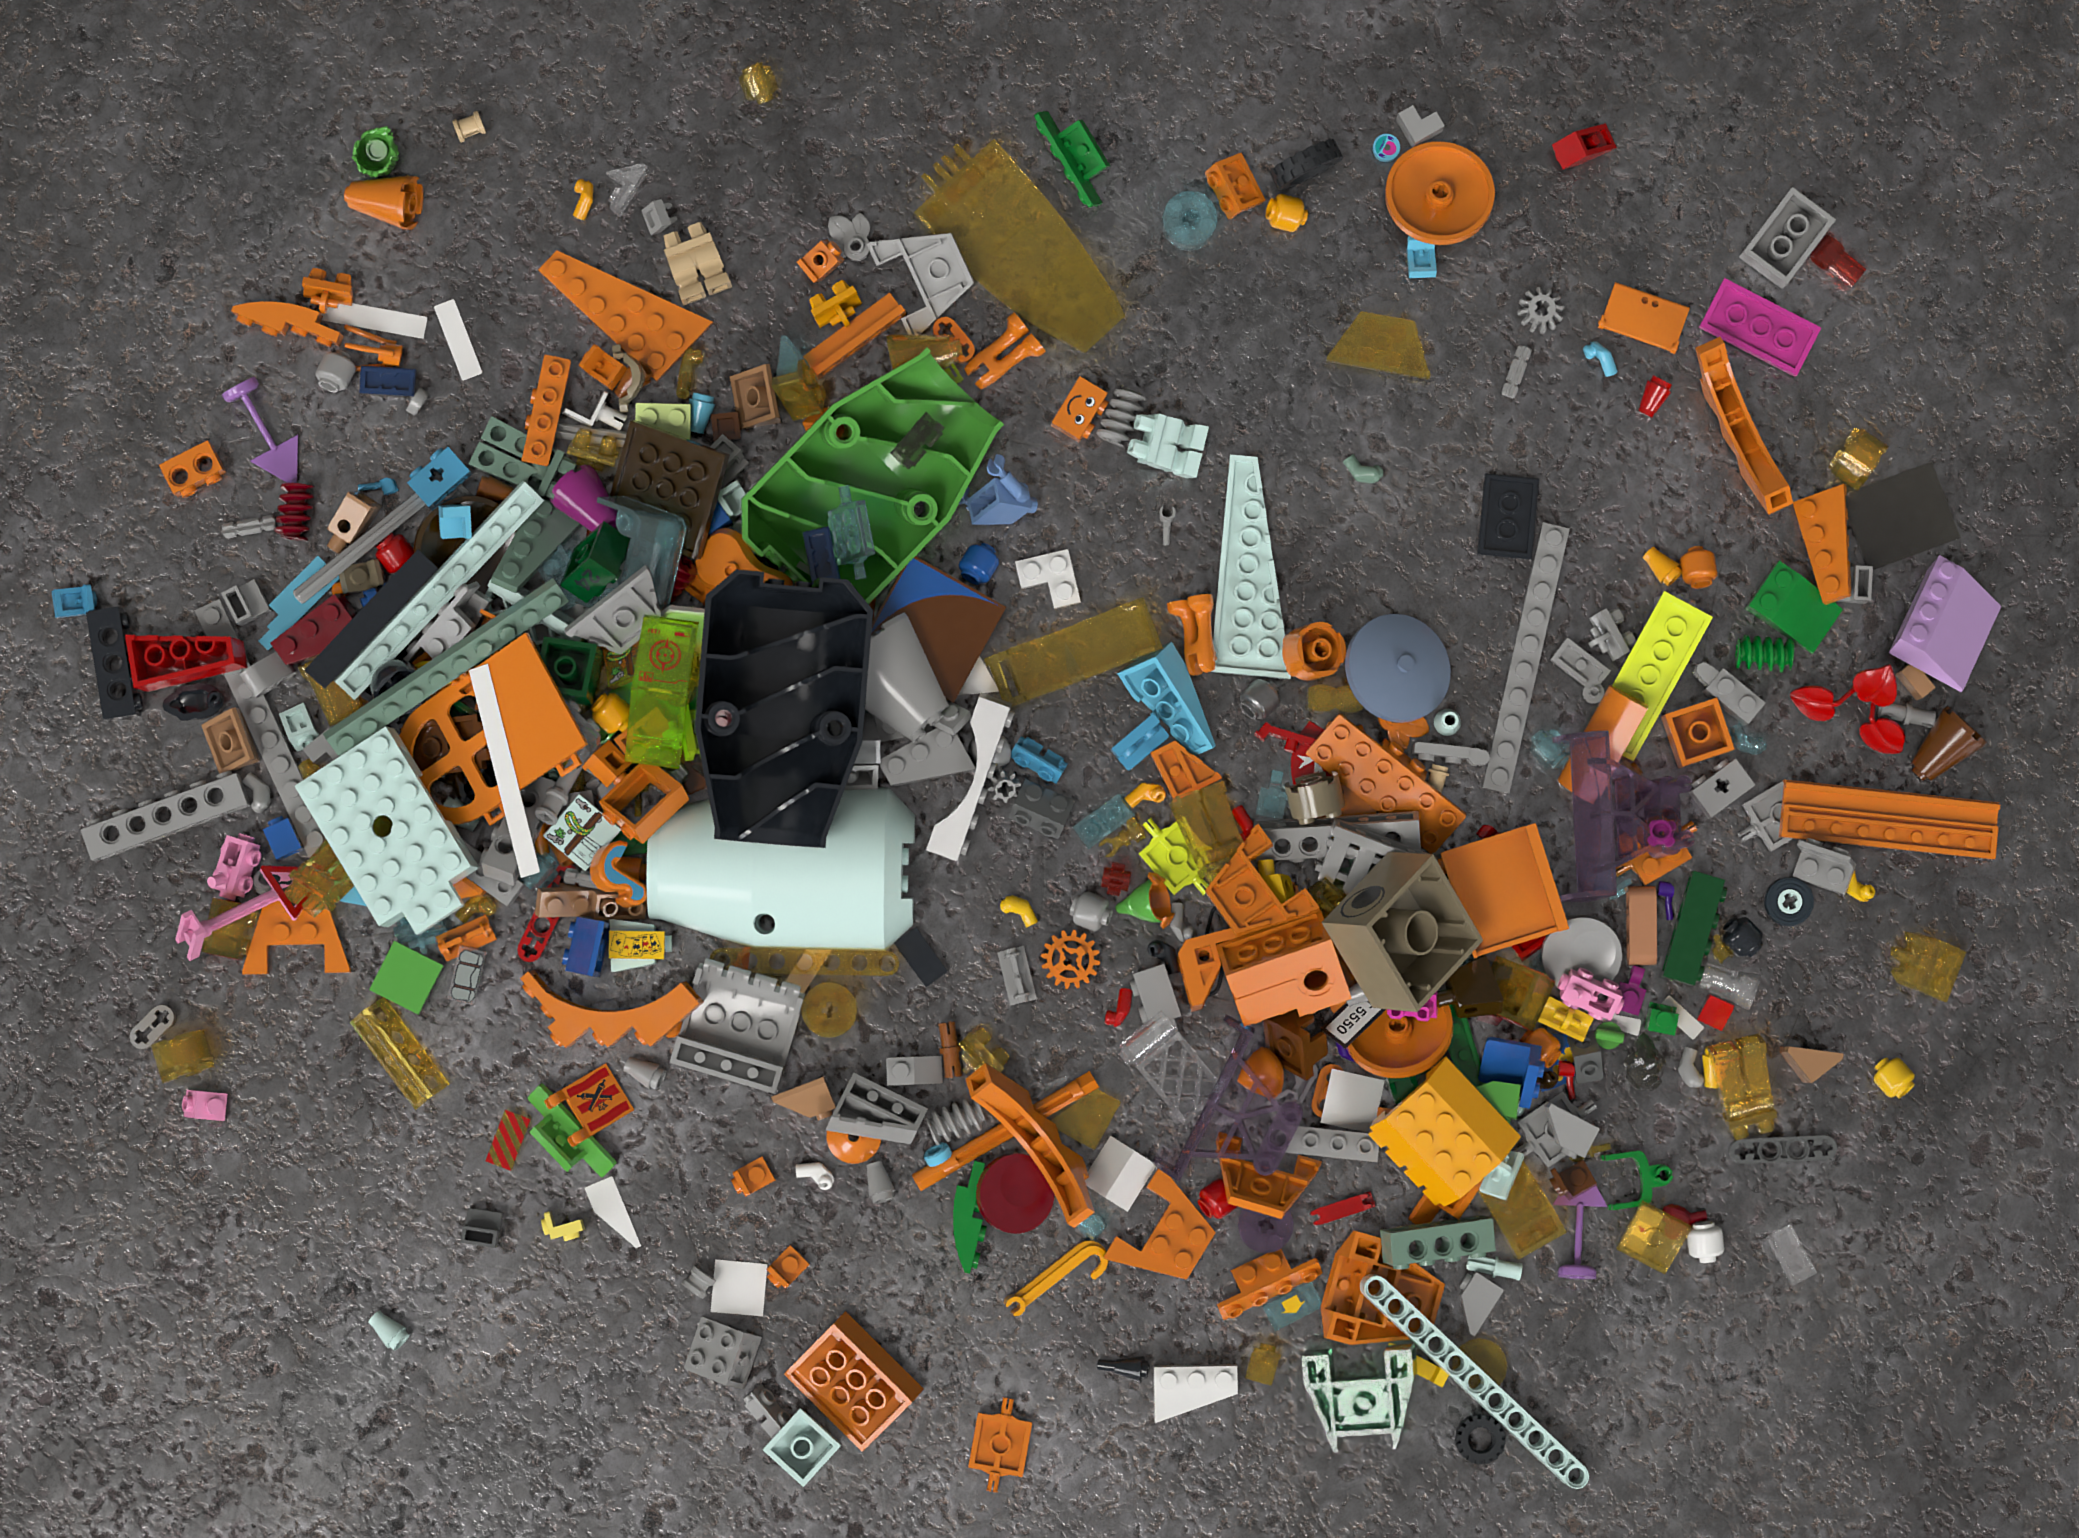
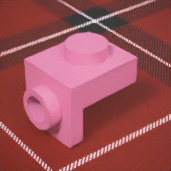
M187 1090L182 1100L184 1117L225 1121L228 1094Z

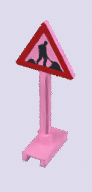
M261 866L260 872L272 890L207 921L199 922L192 910L183 913L175 940L178 944L183 941L187 942L189 945L187 958L191 961L200 956L204 938L210 936L213 931L275 901H280L291 919L295 921L326 874V868Z

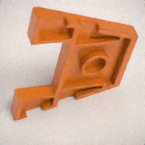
M1259 824L1254 826L1245 842L1241 843L1235 855L1228 864L1224 865L1205 890L1209 899L1237 937L1320 911V907L1306 888L1281 904L1252 865V860L1273 847V843Z
M323 890L314 891L295 921L291 919L280 901H275L262 908L242 969V975L269 974V945L324 944L325 973H351L350 964L347 961L342 941L339 938L335 921Z
M1219 1132L1216 1138V1146L1228 1204L1282 1219L1319 1172L1322 1161L1302 1155L1297 1156L1293 1174L1239 1159L1238 1156L1243 1138Z
M1159 1166L1146 1188L1169 1202V1205L1141 1251L1116 1236L1102 1258L1186 1280L1216 1232L1168 1173Z

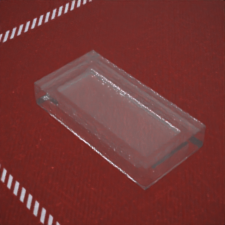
M1791 1224L1765 1237L1791 1286L1817 1273Z

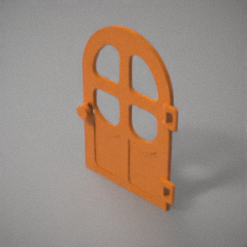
M524 633L477 666L480 667L486 664L489 666L519 790H522L554 767H556L560 776L564 777L582 764L576 752L588 745L528 633ZM468 672L460 675L458 680L451 681V685L419 706L405 721L399 736L413 758V749L419 732L429 720L434 719L450 746V751L439 761L421 771L423 775L419 778L430 794V786L434 781L456 766H460L475 793L474 800L468 805L456 808L443 806L435 802L444 819L451 821L453 825L468 823L484 815L486 821L491 826L505 817V812L498 785L495 787L487 785L474 760L475 754L487 746L484 729L471 739L465 741L449 713L451 706L464 696H475L470 673ZM571 758L573 764L565 769L562 763ZM500 807L502 812L493 817L491 812Z

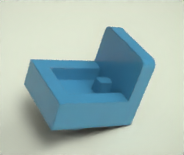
M91 584L51 591L55 618L86 615V612L94 611V607L97 605L96 593L92 591Z

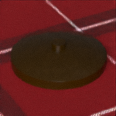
M472 495L457 496L441 502L422 520L415 536L414 553L419 550L439 569L467 540L465 538L443 539L440 537L438 506L469 505L471 532L473 533L499 506L498 503L484 497ZM517 530L466 582L467 585L477 581L481 585L477 590L483 594L487 592L489 588L487 585ZM494 593L491 599L494 600L499 596ZM453 596V597L449 600V602H452V600L455 598V596Z

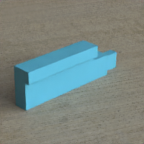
M319 556L269 604L278 616L267 626L270 630L259 640L267 650L272 647L270 642L293 626L339 580L338 575L303 604L295 598L293 591L326 565Z

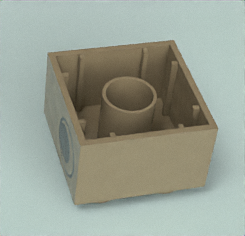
M1388 852L1321 922L1371 1006L1379 1009L1418 1012L1483 941L1433 854Z

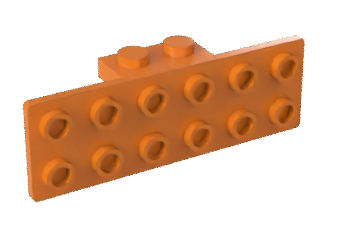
M1338 714L1306 751L1308 757L1331 775L1332 771L1338 772L1340 782L1377 812L1418 811L1421 847L1430 854L1436 852L1466 818L1467 814L1425 781L1427 771L1422 762L1416 758L1411 759L1404 753V749L1394 741L1390 742L1384 738L1380 744L1377 743L1342 714Z

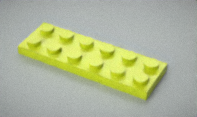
M1663 591L1612 684L1613 687L1649 705L1646 714L1622 755L1632 761L1635 760L1713 616L1666 591Z

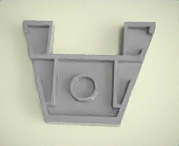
M952 233L867 243L876 266L903 255L926 304L925 308L901 318L911 341L923 333L975 283Z

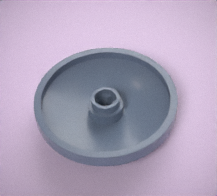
M1387 614L1374 618L1363 625L1351 639L1345 657L1346 676L1354 696L1365 709L1383 720L1396 723L1418 720L1438 707L1449 687L1450 662L1443 643L1430 627L1418 619L1407 615Z

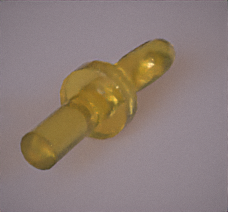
M1610 1143L1594 1147L1591 1145L1587 1155H1590L1591 1158L1595 1157L1594 1153L1611 1150ZM1570 1157L1573 1162H1580L1585 1159L1583 1157L1575 1159Z

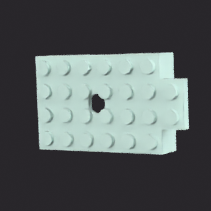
M385 726L295 785V788L377 924L382 927H389L403 917H406L415 934L420 935L465 906L453 885L477 870L479 866L453 823L444 819L419 777L423 774L394 728ZM382 815L388 816L393 822L391 833L386 837H379L373 830L374 821Z

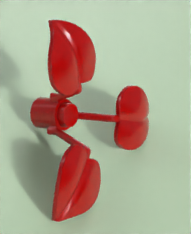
M1890 664L1857 673L1853 679L1852 688L1836 701H1834L1832 691L1821 686H1804L1791 691L1790 698L1796 707L1805 716L1816 721L1831 719L1835 714L1834 707L1840 706L1856 692L1861 701H1871L1870 722L1863 723L1859 729L1860 736L1865 744L1873 750L1885 754H1898L1903 751L1905 734L1901 726L1887 718L1875 719L1876 705L1881 707L1893 704L1897 697V682Z

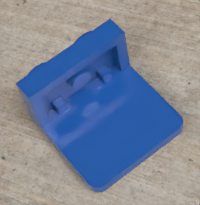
M1488 1037L1479 1070V1081L1483 1083L1497 1081L1521 1085L1519 1107L1530 1109L1532 1098L1537 1099L1539 1094L1540 1082H1536L1537 1077H1543L1545 1061H1540L1542 1046Z

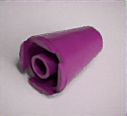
M581 465L582 470L576 473L570 470L559 479L552 490L554 499L550 498V501L558 510L591 532L603 521L619 532L621 531L622 519L597 471L591 465Z

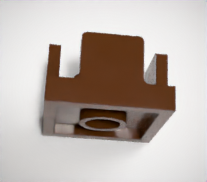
M1294 1009L1283 1015L1263 1020L1266 1048L1270 1049L1278 1057L1282 1067L1305 1081L1313 1077V1065L1328 1054L1326 1034L1321 1031L1310 1039V1033L1304 1030V1028L1314 1022V1015L1307 1014L1299 1017L1297 1009Z

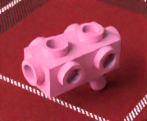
M241 833L238 834L237 838L226 835L225 842L221 847L217 867L213 876L207 879L210 888L220 891V897L235 901L236 896L244 898L245 893L251 890L253 886V879L251 878L253 868L261 861V852L259 851L261 845L253 843L254 837Z
M1579 968L1578 971L1571 969L1568 975L1562 974L1557 988L1560 989V998L1566 1006L1573 1009L1583 1008L1588 1011L1587 1013L1591 1017L1598 1020L1605 1018L1611 1021L1614 1013L1617 1015L1620 1013L1624 999H1622V992L1618 989L1619 985L1609 979H1604L1603 982L1593 978L1594 974L1584 968ZM1602 993L1608 997L1606 1000L1601 1001L1598 999V995Z

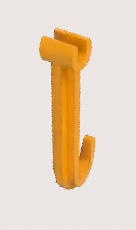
M1085 1240L1078 1243L1015 1294L1006 1296L1003 1302L1004 1305L1008 1307L1017 1301L1018 1305L1011 1310V1314L1013 1316L1021 1315L1025 1311L1026 1306L1094 1254L1099 1256L1100 1263L1091 1272L1090 1277L1097 1279L1106 1270L1108 1260L1102 1258L1106 1249L1099 1242L1093 1240Z

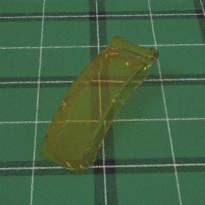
M1142 597L1072 626L984 659L986 667H990L1001 699L1012 703V708L1161 650L1163 647L1145 600ZM1006 660L1018 691V696L1012 697L999 662Z

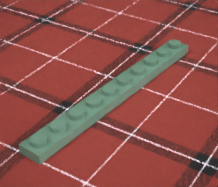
M552 578L324 732L325 739L340 757L569 602Z

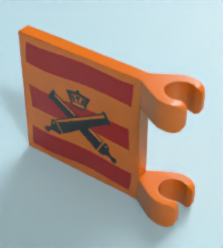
M606 1063L544 1100L548 1109H552L566 1100L583 1127L567 1138L572 1147L634 1111L633 1106Z

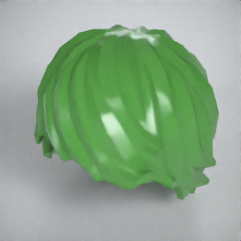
M387 126L369 129L362 134L361 140L355 142L352 159L356 162L359 172L368 174L370 177H378L379 175L390 174L399 160V151L392 136L393 132H390L391 130Z

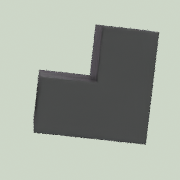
M468 1208L466 1223L462 1230L461 1243L491 1248L498 1247L504 1213Z

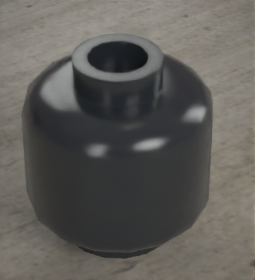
M1741 917L1737 920L1732 918L1723 927L1722 942L1737 957L1746 956L1750 958L1761 949L1763 933L1749 918Z

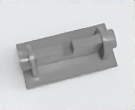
M1024 946L997 952L1010 1006L1037 999Z
M762 1384L743 1399L746 1403L744 1406L756 1420L763 1415L766 1416L767 1419L760 1425L771 1439L791 1418V1415L783 1410L775 1401L772 1392L765 1389Z

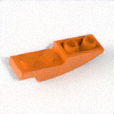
M261 301L235 305L231 310L237 316L236 321L250 327L252 323L263 326L261 331L274 337L278 333L285 336L289 326H291V332L302 337H306L307 333L317 337V343L331 348L332 344L340 347L344 338L340 332L320 324L323 318L320 312L299 305Z

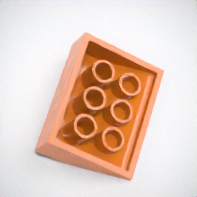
M846 1311L784 1373L862 1452L924 1390Z

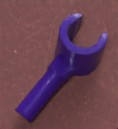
M1659 881L1657 896L1665 897L1666 920H1673L1672 898L1674 886L1670 882Z

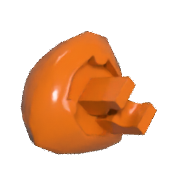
M1260 1047L1248 1058L1240 1071L1237 1081L1246 1089L1256 1094L1276 1098L1282 1092L1284 1084L1282 1064L1270 1049Z

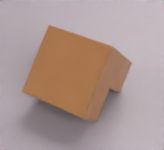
M1907 664L1895 674L1916 701L1922 699L1936 688L1925 675V672L1910 664Z

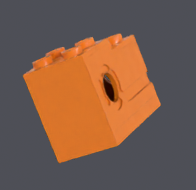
M1321 909L1317 913L1261 929L1216 945L1226 979L1244 1027L1257 1024L1262 1020L1277 1015H1283L1294 1009H1297L1299 1017L1352 999L1332 940L1321 923L1324 920Z

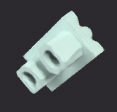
M1510 1151L1504 1160L1484 1177L1479 1188L1480 1192L1506 1200L1524 1159V1154Z

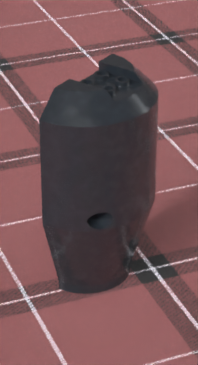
M736 569L706 594L695 717V733L715 827L714 839L826 848L827 834L863 740L873 609L846 579L819 577L814 580L813 588L811 582L796 581L792 583V586L784 585L785 580L768 579L763 583L764 572ZM723 710L728 718L726 726L717 724L715 717L718 711ZM831 720H835L840 725V732L837 736H832L827 731V725Z

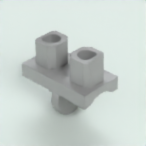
M1606 608L1589 618L1594 627L1590 631L1595 638L1588 643L1590 648L1598 644L1602 653L1608 652L1612 661L1630 652L1629 649L1636 643L1632 632L1627 631L1621 635L1616 626L1624 621L1619 608L1607 610Z

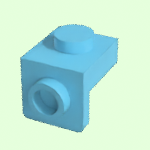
M1408 236L1406 252L1409 278L1436 277L1435 245L1424 243Z

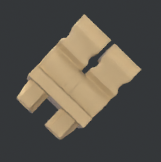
M701 222L687 227L692 239L686 242H681L677 231L664 235L666 246L664 251L675 283L680 288L678 291L683 306L706 297L703 286L698 280L697 270H700L701 275L705 279L704 283L709 296L732 288L727 273H724V265L710 232L707 233Z

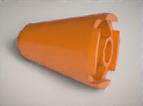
M412 175L352 181L345 188L344 200L347 202L348 207L401 229L413 230L418 223L414 221L415 215H421L423 186L422 184H417L419 177Z

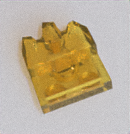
M1905 931L1904 939L1908 943L1907 946L1904 948L1891 946V956L1901 962L1899 967H1895L1890 971L1898 984L1947 1003L1966 951L1920 933Z

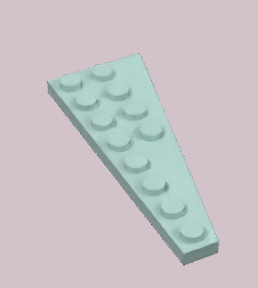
M1230 454L1213 632V646L1217 660L1215 661V670L1211 672L1290 680L1291 676L1286 670L1282 656L1283 639L1285 636L1258 457Z

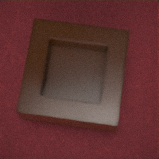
M738 411L711 414L714 442L722 434L730 441L741 440Z

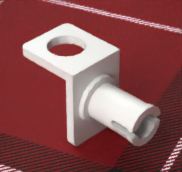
M605 391L602 393L590 420L566 408L562 413L588 427H591L594 421L600 420L619 431L623 423L614 418L622 422L627 418L626 414L606 405L605 399L608 393Z

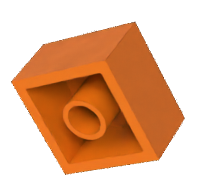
M1718 698L1661 716L1678 769L1735 750Z

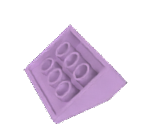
M1939 555L1927 569L1889 653L1962 692L2000 611L2001 605L1964 568Z

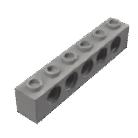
M232 771L223 772L216 775V781L206 783V780L191 784V790L182 793L179 789L164 794L165 799L155 802L154 799L146 800L139 803V808L129 812L128 808L112 813L113 818L103 821L102 818H97L87 822V827L80 829L91 861L97 862L251 806L245 786L242 783L241 775L237 773L232 774ZM215 789H221L223 799L221 802L214 804L210 798L211 793ZM194 798L197 801V809L192 813H187L185 803L188 799ZM168 807L171 810V818L169 821L162 823L159 819V812L163 808ZM143 817L145 828L140 832H136L133 828V822L136 818ZM116 826L119 829V837L115 841H110L107 837V832L111 827Z
M1418 811L1334 817L1382 836L1391 831L1397 832L1399 837L1393 840L1421 850ZM1318 817L1315 818L1314 822L1300 825L1298 819L1254 822V826L1259 824L1273 843V847L1258 856L1256 862L1273 859L1274 864L1278 860H1289L1290 862L1298 863L1309 858H1317V860L1324 861L1329 846H1326L1325 843L1328 837H1332L1331 825L1334 818ZM1306 837H1313L1317 842L1308 845L1303 840ZM1278 839H1286L1290 843L1287 846L1281 847L1275 842ZM1350 843V846L1359 849L1360 846ZM1347 853L1345 854L1346 859L1355 858V856H1352ZM1378 853L1375 854L1376 856L1384 857V856L1381 855V854H1378Z

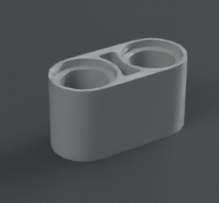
M274 652L248 667L240 674V677L254 697L259 698L288 681L297 672L292 665H285L278 653Z

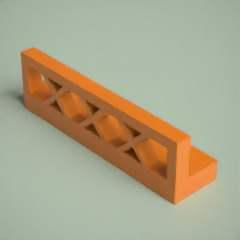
M889 292L849 322L850 326L846 328L843 326L802 358L818 380H820L900 321L901 318L905 317L906 311Z

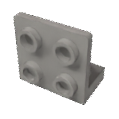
M1807 838L1806 842L1799 840L1797 846L1801 853L1792 877L1846 895L1856 867V863L1851 858L1852 856L1849 855V852L1838 847H1833L1832 851L1825 849L1826 847L1822 846L1823 843Z
M701 1317L684 1369L726 1386L745 1389L762 1337Z

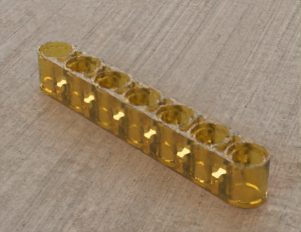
M718 948L711 953L709 958L715 961V957L719 953H726L730 958V963L723 970L728 971L731 965L751 971V974L892 976L899 970L900 966L898 957L889 951ZM748 953H752L757 957V965L752 969L745 968L742 963L743 957ZM774 954H781L785 958V964L781 969H773L770 965V958ZM804 954L811 956L813 961L812 966L807 970H801L797 965L798 958ZM829 955H836L840 959V966L836 970L831 971L825 967V959ZM861 955L867 959L868 964L863 971H856L852 967V961L856 956ZM884 956H891L895 960L893 970L888 972L881 970L879 963Z

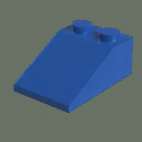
M577 917L576 922H571L568 938H572L570 949H565L562 964L566 965L565 971L600 978L609 938V923Z

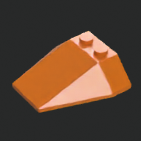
M1353 1231L1335 1253L1321 1303L1324 1338L1349 1345L1410 1340L1361 1293L1360 1282L1368 1274H1376L1387 1280L1433 1325L1445 1284L1416 1263L1409 1264L1410 1268L1393 1269V1266L1383 1263L1381 1238ZM1373 1280L1368 1285V1291L1371 1295L1378 1293L1380 1283L1378 1280ZM1392 1299L1388 1304V1310L1390 1313H1396L1400 1309V1301ZM1417 1317L1412 1318L1408 1323L1410 1332H1416L1420 1328V1320Z

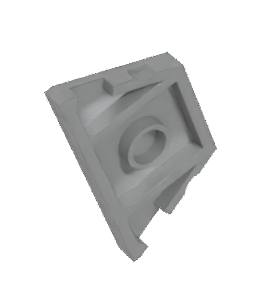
M647 565L643 566L565 627V634L572 638L574 635L588 640V643L598 644L599 647H606L609 651L621 655L648 634L649 628L651 631L663 622L649 567Z

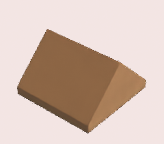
M764 364L730 376L735 409L739 414L740 430L781 423L770 364Z
M236 707L231 708L201 725L219 774L227 771L233 772L260 761L249 728L240 709Z
M1790 1046L1780 1047L1779 1051L1803 1083H1813L1839 1063L1844 1055L1843 1053Z

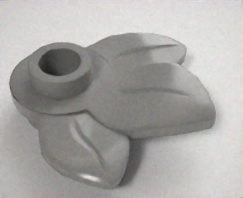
M861 213L857 214L852 221L843 216H831L828 222L831 238L828 240L834 241L840 247L843 258L848 257L853 261L865 259L870 253L867 243H869L867 238L871 227L867 218ZM859 242L861 244L860 249L853 251V244Z

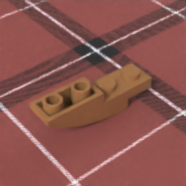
M560 883L559 887L538 888L535 914L538 918L590 916L593 920L645 919L647 899L640 905L624 908L615 902V898L619 896L618 892H604L599 889L581 887L579 883H575V885Z

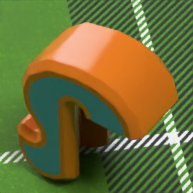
M619 840L604 845L597 850L591 862L590 875L591 880L598 889L604 892H618L619 896L615 898V902L624 908L640 905L647 899V887L616 867L617 862L628 845L627 842Z

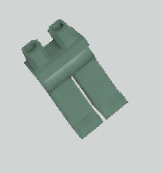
M491 416L481 440L522 459L527 434ZM481 442L478 443L469 462L470 467L516 486L524 481L544 499L547 497L554 499L552 490L556 485L554 481L558 473L565 475L570 470L575 472L578 466L566 457L565 452L558 449H552L550 463L546 467L532 463L528 465Z

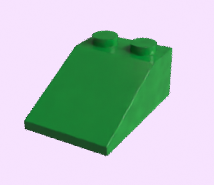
M1780 560L1772 566L1744 608L1788 639H1792L1795 644L1810 654L1815 652L1843 610L1835 602L1825 605L1822 602L1819 589Z

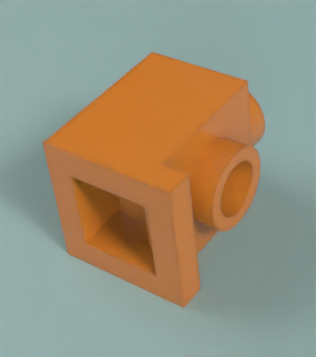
M826 239L821 240L803 258L799 259L797 264L812 282L816 283L823 281L845 259L841 256L842 251L834 241ZM818 255L823 257V264L817 260Z
M608 740L592 754L582 768L585 771L589 769L608 788L612 783L616 786L627 775L625 771L632 762Z

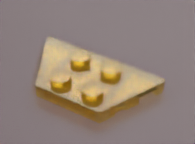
M1363 311L1358 314L1326 358V362L1429 380L1431 375L1426 364L1415 321Z

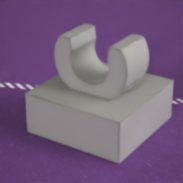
M662 199L652 201L641 210L650 235L661 233L677 221V217H668L667 210L672 207L671 203L663 204Z

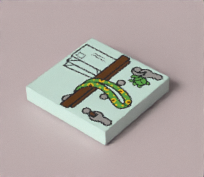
M578 794L560 814L556 825H551L543 836L586 871L591 865L597 850L609 844L620 832V827L616 824L614 826L609 824L602 816L601 811L581 794Z

